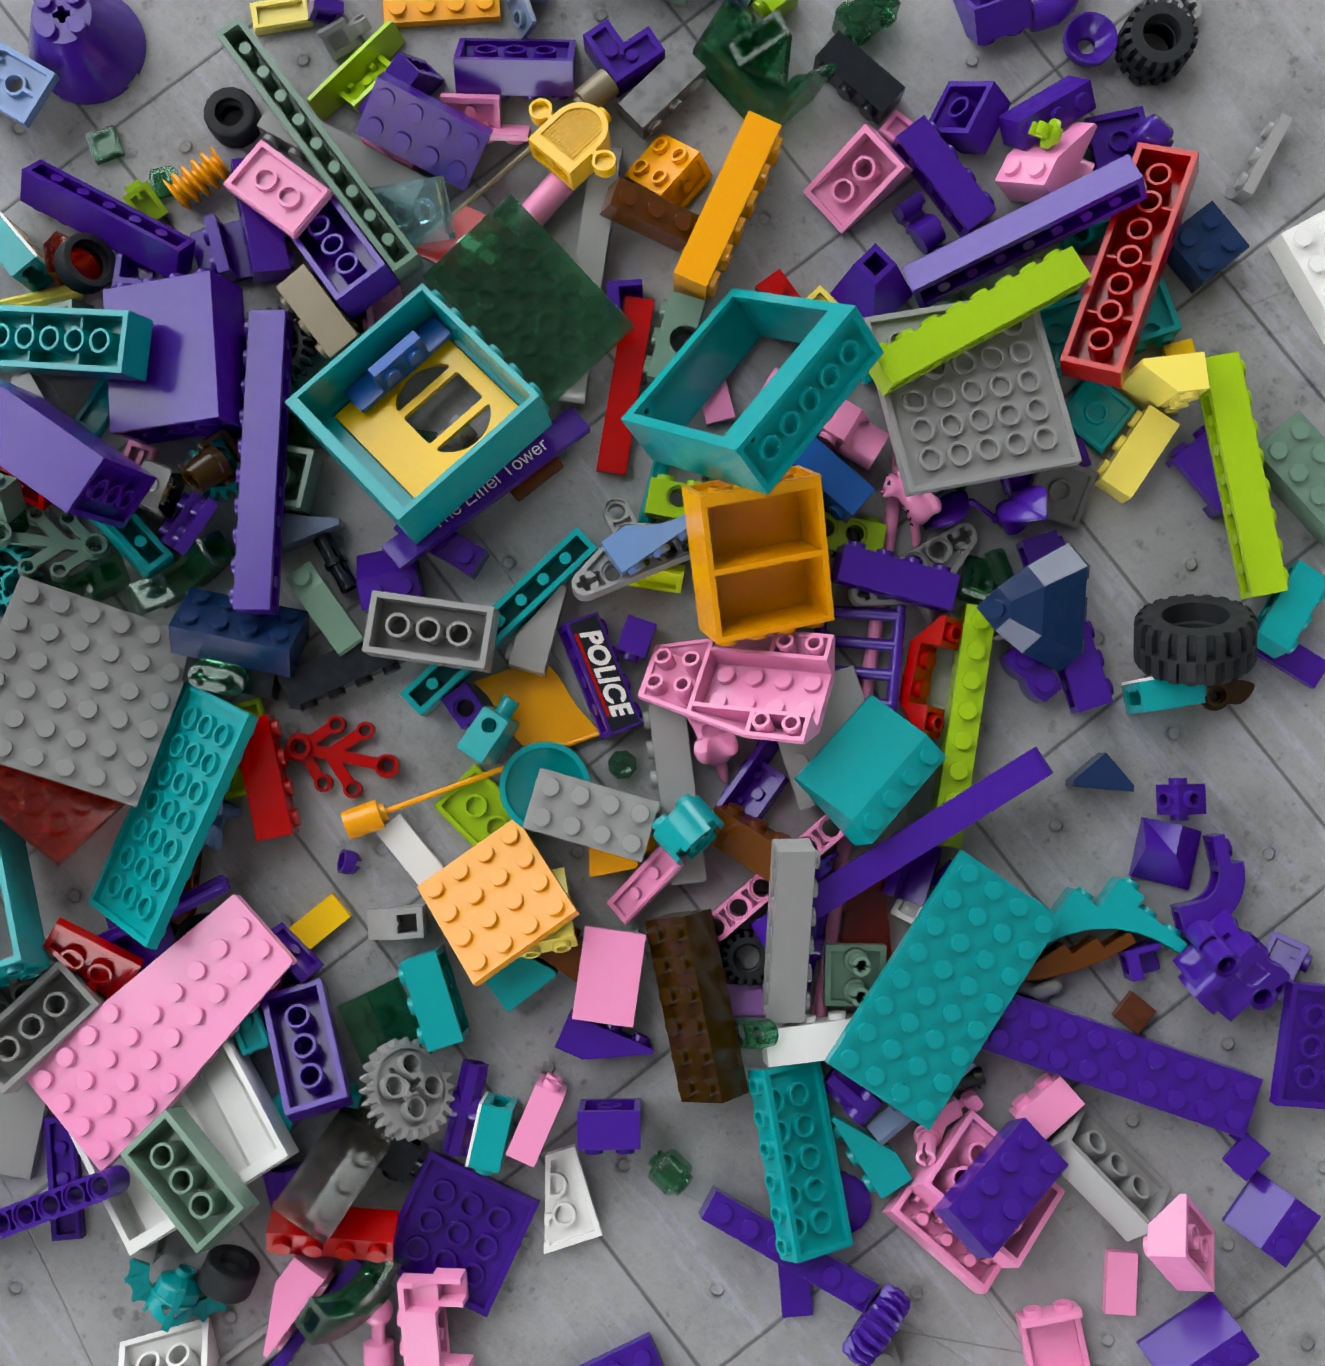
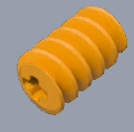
M212 146L209 147L212 157H208L202 152L199 154L202 164L197 163L193 159L190 160L192 171H189L184 166L180 167L182 178L171 173L172 185L163 180L176 200L187 210L192 209L189 199L194 200L198 204L201 203L199 192L209 197L211 196L209 185L219 190L221 187L218 179L226 181L229 178V170Z

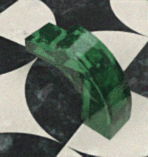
M220 530L196 539L187 553L178 561L156 574L130 584L126 591L142 615L162 606L167 609L184 600L191 587L202 589L224 571L236 554Z
M395 1254L393 1262L383 1261L375 1263L366 1260L357 1275L337 1292L326 1296L310 1297L294 1324L310 1345L329 1343L349 1334L366 1322L394 1291L390 1283L403 1263Z

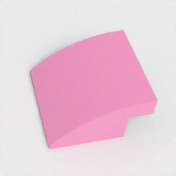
M969 1110L943 1135L941 1144L936 1147V1161L934 1164L929 1166V1156L926 1159V1166L918 1164L910 1173L913 1179L896 1191L882 1213L975 1294H986L1002 1268L1020 1267L1064 1195L1065 1190L1054 1182L993 1258H976L933 1211V1208L998 1133L973 1110Z

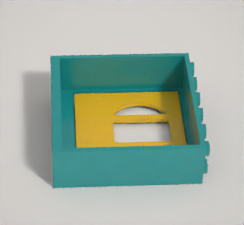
M423 283L285 401L286 405L312 437L416 545L552 425L548 415L550 408L541 399L544 394L533 382L528 384L522 379L524 375L514 363L508 365L503 360V354L494 344L488 346L484 342L485 338L475 326L472 325L469 328L464 323V317L455 307L449 309L445 305L446 300L436 289L430 291ZM431 316H434L450 331L452 335L450 340L443 344L367 412L362 413L347 398L345 391L365 375L373 364L412 330L415 331ZM431 367H449L407 405L398 410L400 392L412 376ZM460 375L482 398L433 442L428 443L406 420L455 376ZM490 407L491 417L488 428L475 444L457 452L439 451L484 410ZM348 431L363 445V447L348 433ZM382 466L398 481V483L382 468Z

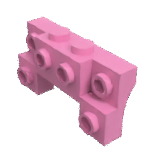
M437 1267L433 1274L403 1273L397 1281L399 1303L397 1325L401 1327L400 1354L404 1356V1366H475L474 1354L450 1353L446 1307L463 1308L467 1302L469 1294L466 1269Z

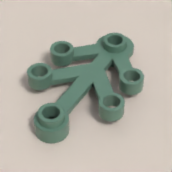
M35 506L27 510V521L30 525L39 527L47 536L12 532L11 527L7 523L0 521V535L5 537L0 540V549L7 547L9 544L44 548L30 558L21 559L17 564L19 575L30 579L36 576L37 568L63 552H77L64 562H55L50 567L51 579L58 583L65 582L70 576L69 572L85 562L98 563L106 560L111 554V544L101 534H90L78 521L77 516L64 511L58 516L59 526L64 530H71L79 540L67 539L46 516L45 510ZM33 514L42 515V517L38 519L32 518L31 516ZM72 518L73 521L70 523H66L63 521V519ZM93 547H98V548H100L101 550H100V551H97V552H94V551H91L90 549L93 548ZM24 566L33 567L30 571H24L22 568ZM58 569L65 571L62 575H57L54 572Z

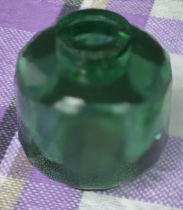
M669 1149L665 1153L659 1150L648 1162L652 1167L648 1173L649 1180L666 1196H671L674 1193L679 1196L694 1178L691 1175L693 1171L692 1165L675 1149Z

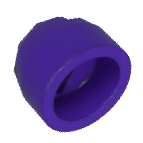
M343 849L338 857V873L354 874L360 870L361 867L356 866L357 861H362L360 855L352 850Z

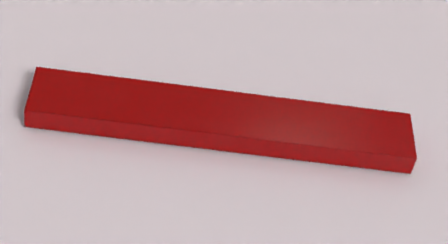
M625 295L596 468L597 472L626 476L633 435L621 421V418L639 398L655 300Z

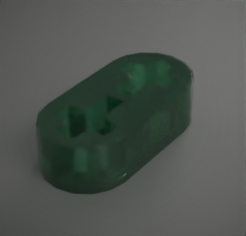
M209 659L197 660L187 673L188 681L193 687L228 696L239 695L249 682V676L242 667ZM200 669L204 670V675L209 676L207 679H203L202 673L198 672ZM230 675L234 676L235 682H238L236 686L232 684L231 679H228Z

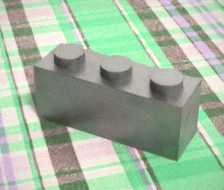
M681 43L618 103L619 117L643 140L649 134L655 135L662 128L664 120L670 114L676 115L691 94L696 95L703 89L706 83V67Z

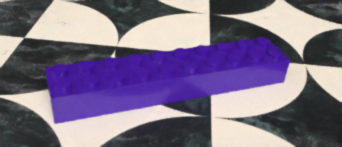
M1018 993L1014 995L981 1048L1243 1139L1245 1138L1263 1079L1241 1069Z

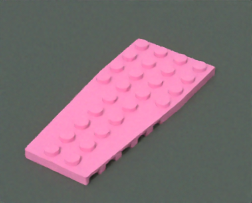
M233 894L100 1005L26 1078V1081L100 1171L109 1168L121 1157L120 1153L165 1109L171 1108L200 1075V1070L207 1062L214 1059L220 1052L219 1048L229 1037H233L239 1030V1025L250 1013H253L258 1008L259 1002L270 989H274L281 981L282 975L291 965L296 964L297 959L240 895Z

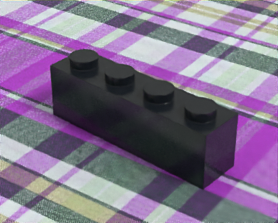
M362 641L341 657L333 650L295 667L290 678L277 675V678L290 708L301 709L302 712H306L318 707V701L329 697L330 700L345 695L347 693L345 689L356 684L357 688L370 684L374 681L373 676L384 672V675H389L400 670V664L406 661L370 656L362 652Z

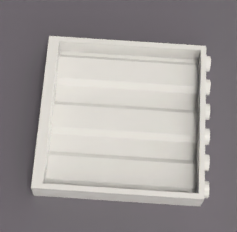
M233 1035L219 1048L220 1052L214 1059L207 1062L200 1070V1075L171 1108L183 1106L245 1185H248L297 1154L299 1150L249 1055L242 1057ZM71 1136L89 1175L100 1171ZM120 1157L112 1166L121 1165L128 1170L130 1185L125 1192L103 1201L131 1256L150 1247L177 1230V1228L124 1159Z

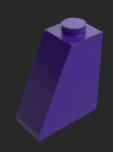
M398 52L385 71L429 96L445 81L425 60ZM371 92L358 109L361 114H363Z

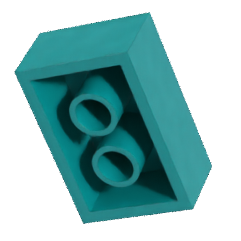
M445 945L415 953L400 962L401 968H398V975L402 986L407 985L410 998H407V1004L411 1015H416L420 1026L416 1028L420 1045H425L427 1052H431L464 1041L471 1032V1028Z

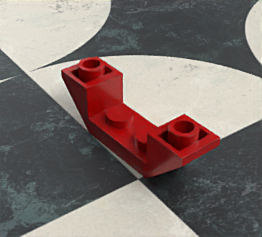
M947 615L939 616L910 641L899 695V702L910 723L927 734L928 737L939 739L940 732L944 726L943 717L945 713L944 709L926 705V700L930 693L932 671L936 663L937 648L957 651L962 637L963 621Z

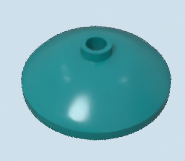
M554 742L532 743L515 752L504 766L499 783L500 798L508 815L521 827H523L540 768L590 781L584 762L568 747Z

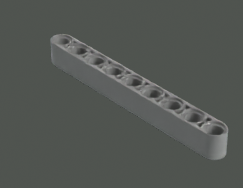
M611 146V152L614 153L617 162V170L612 176L602 178L593 172L587 179L556 384L555 399L560 401L585 404L587 400L613 221L599 215L608 187L620 177L623 159V148Z

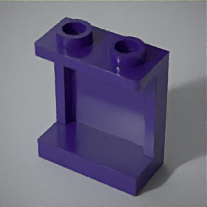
M1204 424L1192 434L1195 438L1187 445L1183 441L1169 452L1172 458L1165 464L1168 468L1174 465L1207 504L1202 510L1209 518H1212L1223 512Z

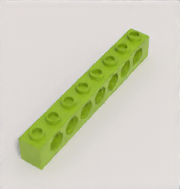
M658 474L657 478L651 477L643 517L667 522L685 514L684 505L681 507L672 505L669 496L673 493L682 495L681 486L703 482L687 480V484L676 482L675 477L666 474ZM824 512L825 523L831 529L830 536L827 537L828 554L831 555L833 551L836 552L837 547L848 544L849 540L846 536L848 528L856 529L859 534L858 542L866 544L865 549L875 552L877 549H883L887 524L879 523V518L862 516V519L852 517L845 524L842 520L838 521L828 512Z

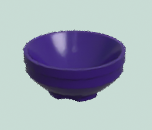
M1084 12L1075 16L1068 23L1063 35V49L1066 56L1074 64L1087 68L1096 67L1106 62L1114 53L1118 42V35L1115 25L1105 15L1097 12ZM1082 40L1091 42L1094 48L1093 52L1083 54L1078 49V42Z

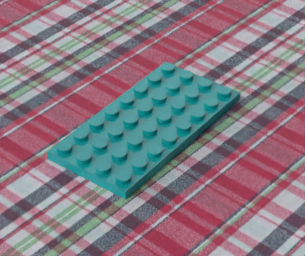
M185 682L138 807L130 806L87 902L144 947L157 950L161 939L166 933L169 920L173 911L178 906L180 895L192 874L195 861L199 852L204 847L207 834L212 823L216 820L218 809L230 788V782L237 766L242 761L245 748L255 731L256 723L259 717L189 682Z
M959 850L824 1061L927 1130H930L1062 921V918L966 852Z

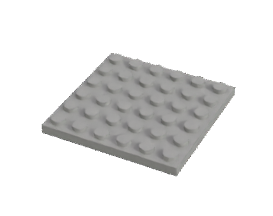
M954 303L864 317L863 319L879 344L884 341L890 344L896 341L895 337L908 328H912L913 331L920 328V324L934 314L938 317L946 314V309ZM1040 312L1033 314L885 396L882 395L877 387L906 497L1070 467L1082 462Z
M20 575L0 624V765L137 808L185 681H182L187 656L171 653L168 625Z

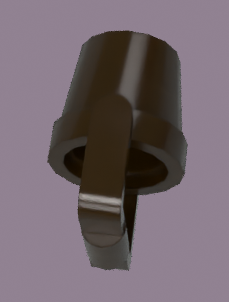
M225 429L215 431L196 445L199 450L198 454L180 470L186 484L198 494L205 492L220 482H223L226 487L236 481V473L233 474L231 465L226 457L216 447L209 444L220 436L235 460H238L241 464L238 441L232 438Z

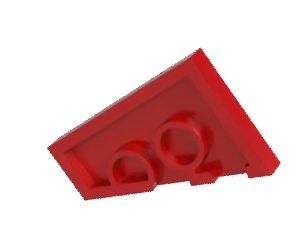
M61 917L43 945L70 971L76 970L87 980L86 985L94 992L99 990L108 999L136 976L145 960Z

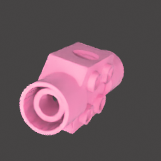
M777 367L772 371L763 388L779 370ZM845 400L817 434L816 438L831 451L839 453L862 468L869 470L888 439L889 433L872 424L863 409Z

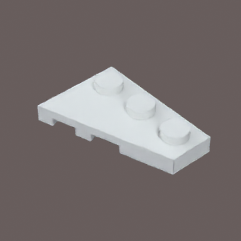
M576 1144L547 1152L545 1156L544 1254L602 1236L603 1234Z

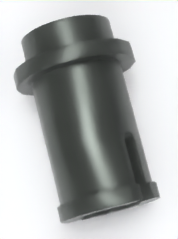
M981 1066L974 1067L961 1079L952 1094L973 1087L981 1089V1085L986 1084Z

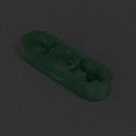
M733 1016L740 1048L761 1050L774 1046L777 1043L779 1033L776 1024L771 1019ZM739 1025L743 1028L745 1035L744 1040L741 1038L739 1034ZM759 1030L764 1035H757V1031Z

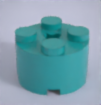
M689 793L683 795L675 803L677 808L668 816L663 814L652 824V828L655 830L653 838L678 865L685 864L682 860L685 856L688 855L693 859L717 837L713 832L718 826L721 830L724 827V822L700 796L692 797Z

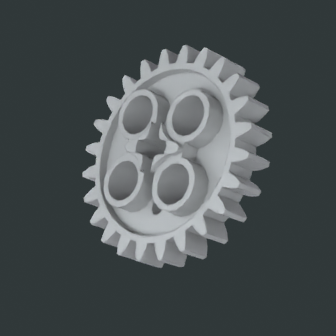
M404 1037L399 1041L395 1038L379 1046L377 1051L368 1056L370 1062L363 1065L364 1070L368 1073L359 1078V1080L366 1083V1087L360 1089L359 1093L367 1095L368 1098L362 1103V1106H370L372 1109L368 1113L367 1118L376 1116L378 1120L375 1128L377 1129L385 1125V1136L395 1133L396 1141L404 1138L408 1142L415 1139L421 1140L439 1130L438 1126L447 1122L444 1116L452 1112L451 1108L446 1104L455 1100L453 1096L448 1094V1091L455 1088V1086L447 1083L446 1080L452 1073L443 1072L442 1069L447 1062L441 1061L438 1063L436 1059L439 1052L436 1051L430 1054L427 1052L425 1045L420 1047L417 1038L409 1042L408 1037ZM386 1085L389 1087L390 1093L387 1091Z

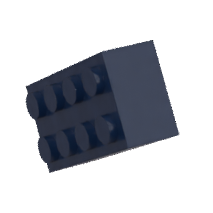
M191 587L168 625L171 653L290 678L309 640V613L299 609L279 606V615H242L233 610L229 595Z

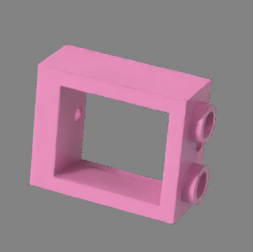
M547 1072V1075L540 1073L505 1155L531 1167L535 1166L567 1091L568 1085L563 1083L564 1079L561 1076L551 1072Z

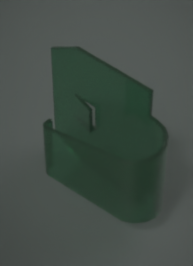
M173 165L151 169L150 185L160 199L173 197V194L163 182L165 180L172 185L173 182L170 174L174 173L178 176V172Z

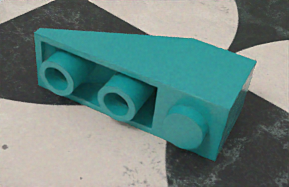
M830 1112L833 1134L837 1141L843 1138L849 1148L845 1150V1153L853 1166L856 1167L860 1164L865 1175L861 1178L871 1194L877 1191L881 1199L913 1179L892 1145L886 1142L881 1146L873 1134L837 1113Z

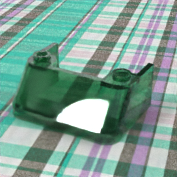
M724 0L694 46L692 54L706 67V78L744 120L748 111H752L783 126L814 99L837 68V65L832 62L811 70L808 74L795 75L787 84L750 43L757 32L756 18L747 8L751 0Z

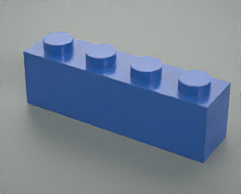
M816 437L792 465H799L821 474L824 505L834 519L842 520L845 524L876 490Z

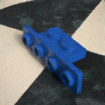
M431 316L415 331L412 330L373 364L365 375L345 391V395L362 413L367 412L452 337L450 331L434 316Z

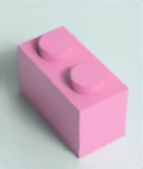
M1046 1072L1039 1076L1034 1082L1035 1087L1027 1094L1022 1093L1017 1096L1012 1102L1013 1107L1008 1110L1015 1119L1026 1118L1045 1140L1085 1105L1060 1075Z

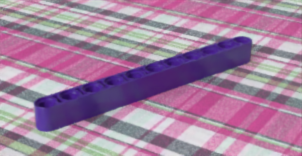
M1034 747L818 881V896L813 898L812 905L815 908L816 920L1053 774L1054 772L1038 748ZM768 913L750 924L764 948H766Z

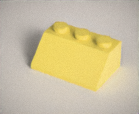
M1205 352L1144 358L1127 372L1122 389H1117L1143 409L1151 405L1167 416L1176 415L1180 409L1188 407L1191 401L1198 400L1199 395L1210 388Z

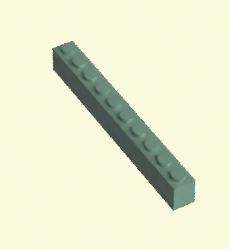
M238 16L217 31L215 34L226 52L327 187L332 191L335 198L398 282H403L421 269L424 265L419 254L243 19Z

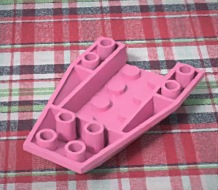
M795 631L791 634H778L777 632L767 634V637L761 640L741 639L737 640V644L732 646H720L710 638L655 645L638 697L646 702L744 738L805 745L820 733L834 684L835 636L833 634Z

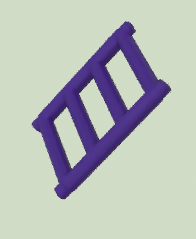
M833 605L834 617L893 621L892 639L834 636L835 647L891 651L889 669L855 667L858 679L888 681L887 698L878 700L897 713L906 606L899 605L895 606V609ZM824 622L823 627L815 628V633L826 634L827 622ZM835 665V671L849 666Z

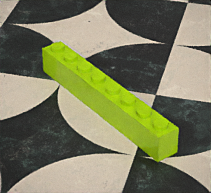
M1073 246L1063 251L1057 248L1048 253L1041 263L1036 264L1033 261L1024 266L1015 277L1012 278L1009 274L995 283V287L989 291L986 287L982 288L970 297V301L964 304L962 301H958L946 309V314L940 317L936 314L928 317L920 324V328L914 331L912 328L902 331L895 337L896 341L887 344L886 341L881 342L879 345L884 353L868 373L882 395L885 396L1076 292L1092 276Z
M1239 351L1205 357L1210 388L1199 395L1240 599L1244 600L1288 591L1289 573L1283 566L1281 556L1283 544L1281 539L1277 537L1275 527L1277 515L1270 503L1271 486L1269 480L1265 478L1263 469L1264 453L1259 448L1257 440L1258 424L1253 418L1251 411L1252 395L1250 390L1247 389L1245 382L1246 365L1240 358Z
M965 604L960 607L958 620L963 621L962 637L957 651L954 650L944 713V726L939 747L945 754L946 759L936 769L930 812L971 787L994 633V628L976 608L978 605ZM965 829L939 845L962 849Z

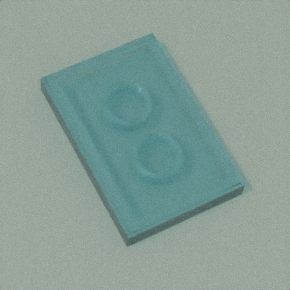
M443 175L370 188L371 192L411 245L456 238Z

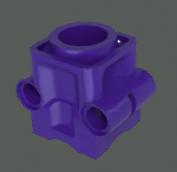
M1226 909L1210 922L1198 920L1192 923L1186 931V937L1191 944L1172 960L1182 972L1178 978L1187 990L1213 1015L1219 1011L1230 1022L1250 1005L1256 1010H1265L1271 1007L1277 999L1275 989L1291 976L1280 963L1270 958L1268 949L1255 935L1239 928L1237 919Z

